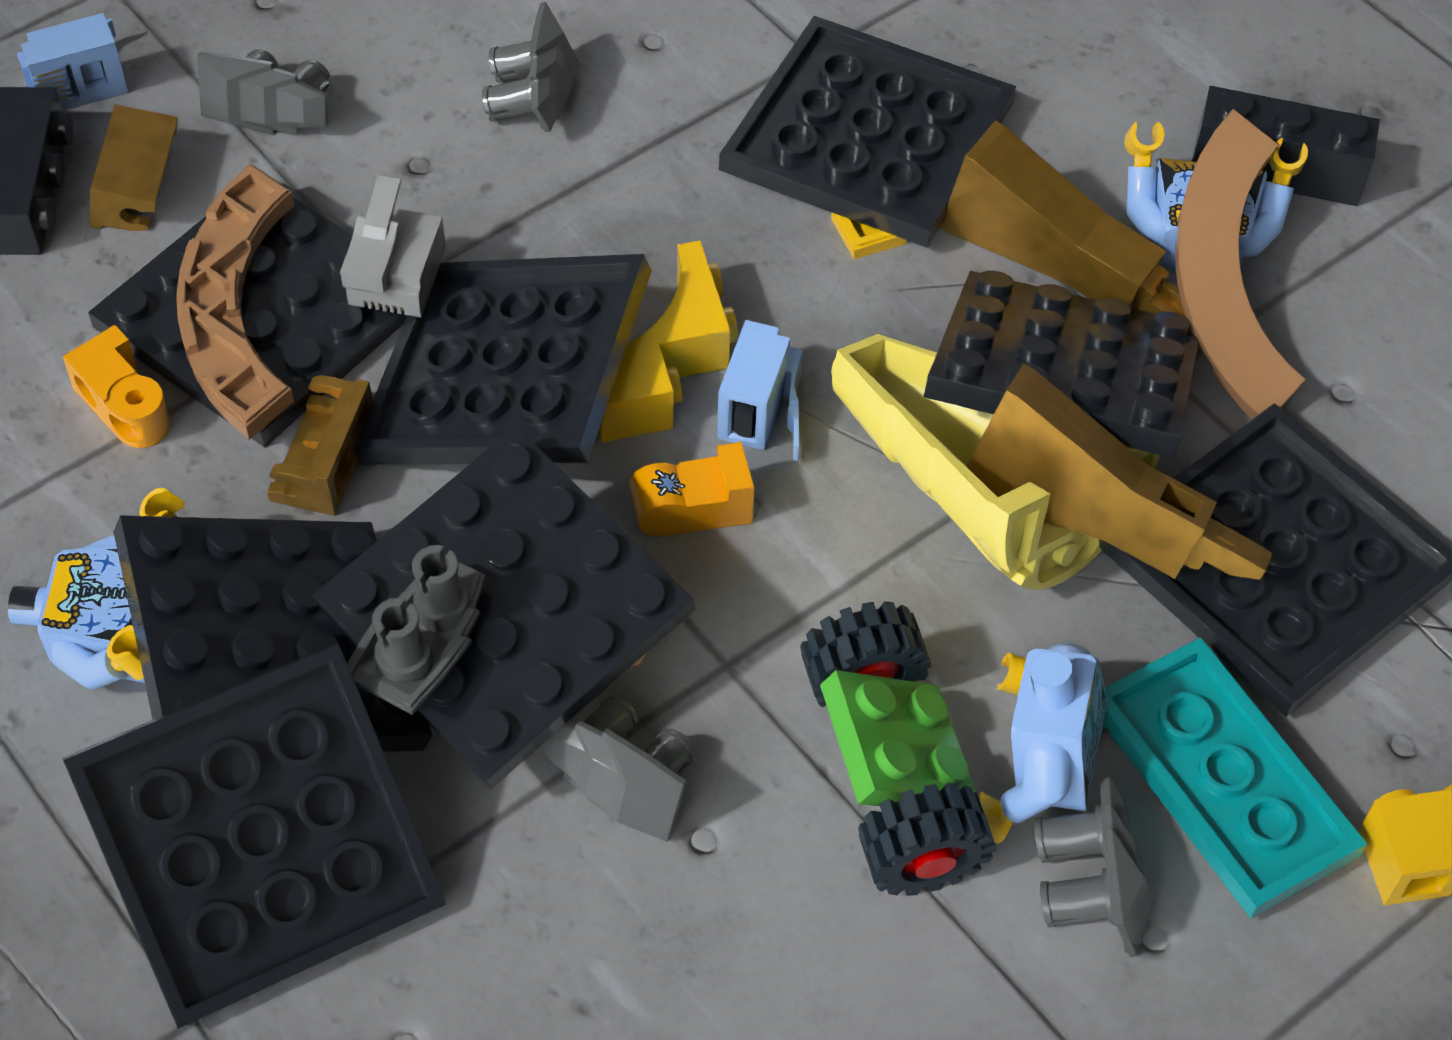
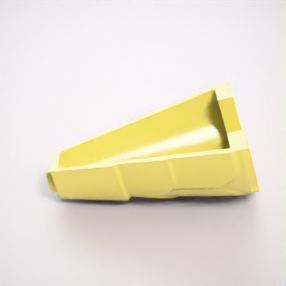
M880 334L838 349L831 369L832 387L836 395L885 456L893 463H900L919 489L934 500L986 559L1010 580L1027 589H1047L1074 576L1102 551L1099 548V539L1044 522L1051 493L1032 482H1028L997 497L966 467L994 414L923 397L927 377L937 352ZM1129 448L1146 464L1156 468L1160 455Z

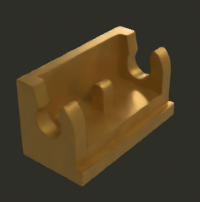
M118 104L114 105L90 188V227L102 229V226L128 231H146L149 229L150 218L143 215L129 214L124 209L131 208L139 212L156 211L161 184L173 139L178 128L177 116Z
M320 375L312 378L308 387L309 390L317 393H327L336 399L321 395L309 396L306 403L307 410L284 462L274 464L269 474V477L275 479V482H271L267 494L269 502L335 516L359 460L353 448L373 399L369 381L357 379L356 382Z

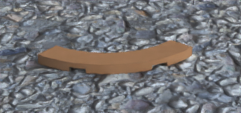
M1233 109L1214 131L1200 154L1188 182L1178 216L1175 242L1176 276L1184 314L1190 321L1189 329L1199 340L1204 355L1213 367L1212 373L1235 403L1253 419L1274 403L1282 409L1302 387L1306 379L1290 366L1272 345L1255 317L1243 285L1239 263V232L1243 209L1253 183L1261 170L1276 153L1279 144Z
M249 164L233 178L206 210V220L200 227L195 239L189 240L179 271L177 287L179 327L185 352L196 380L210 402L222 416L249 440L294 402L292 389L279 379L261 360L247 338L242 322L241 301L243 284L251 260L266 234L282 216L295 206L291 190L252 164Z

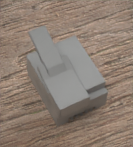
M377 175L366 216L357 215L353 237L340 270L342 285L346 288L348 305L365 308L366 304H368L369 309H372L373 305H375L376 310H380L382 306L383 311H387L390 308V312L394 313L395 309H397V313L401 314L402 310H404L405 315L422 317L446 250L443 217L394 208L401 185V178Z

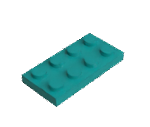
M1201 637L1105 687L1107 706L1103 726L1250 919L1361 857L1367 846L1366 841Z

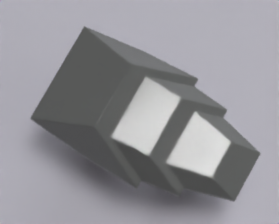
M542 2L538 8L530 41L503 47L496 46L489 50V66L492 75H496V82L502 83L510 79L527 76V79L483 87L482 103L486 115L489 114L488 119L491 122L533 112L540 121L541 128L545 132H550L555 121L560 118L563 108L567 103L580 63L546 2Z
M263 49L252 50L246 57L205 52L197 54L202 116L273 136L276 131L297 133L299 128L327 126L328 110L327 93L325 91L330 86V82L326 81V79L330 78V74L320 62L315 60L303 61L294 73L278 69V62L274 56Z
M440 545L428 546L421 549L415 555L412 561V572L415 580L398 598H389L375 609L372 615V624L347 663L356 686L412 715L444 680L471 645L472 639L468 635L480 615V611L475 608L486 580L484 574L458 562L453 551L449 550L446 556H444V546Z
M610 696L604 699L600 707L584 722L580 720L576 724L567 722L538 748L550 761L564 771L563 777L585 794L587 800L616 822L666 842L671 838L687 783L678 774L692 763L695 753L691 742L681 732L674 729H665L656 736V739L644 751L625 740L637 728L635 727L638 723L636 711L626 700L617 696Z
M1103 777V782L1100 783L1101 803L1095 805V811L1034 819L1036 846L1042 863L1054 859L1102 853L1106 863V867L1102 869V875L1055 882L1042 881L1040 883L1042 911L1047 927H1055L1057 924L1109 918L1110 923L1117 926L1124 942L1125 953H1129L1130 957L1138 955L1154 900L1144 878L1141 856L1131 835L1129 816L1124 800L1110 777Z

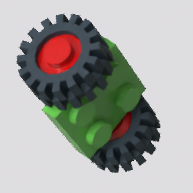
M884 601L879 609H876L874 602L862 603L861 611L853 613L851 606L839 610L841 618L834 620L832 617L827 616L821 620L822 630L811 628L806 634L808 641H802L800 649L814 697L821 707L827 705L858 804L879 806L882 811H870L865 816L866 822L860 823L858 828V835L873 882L881 892L887 889L889 895L896 896L903 890H905L907 896L918 895L921 888L928 887L929 892L941 890L940 884L947 881L952 885L963 881L962 874L974 875L982 869L980 863H989L993 858L992 852L996 851V844L979 796L974 788L967 761L962 754L948 714L946 702L942 697L939 686L916 682L925 681L929 675L927 669L931 668V661L914 613H910L909 608L904 605L896 608L894 602Z

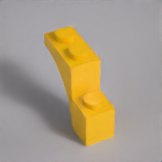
M700 240L677 244L678 287L672 302L651 328L627 344L599 428L602 443L673 429L674 404L682 402L683 399L680 378L728 368L730 343L738 341L737 322L732 307H722L720 298L723 297V283L720 269L716 262H707Z

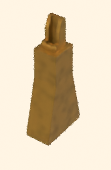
M995 120L966 154L946 207L945 220L940 228L949 234L1061 281L1087 298L1094 300L1114 298L1127 303L1131 308L1154 314L1164 311L1174 312L1185 317L1179 288L1167 280L1170 273L1159 265L1166 251L1104 212L1012 131Z
M1023 364L1006 390L966 466L997 497L1028 482H1032L1051 493L1044 522L1106 541L1174 579L1183 565L1199 570L1205 561L1229 575L1260 580L1272 556L1270 551L1256 542L1210 518L1217 502L1146 464L1041 374Z

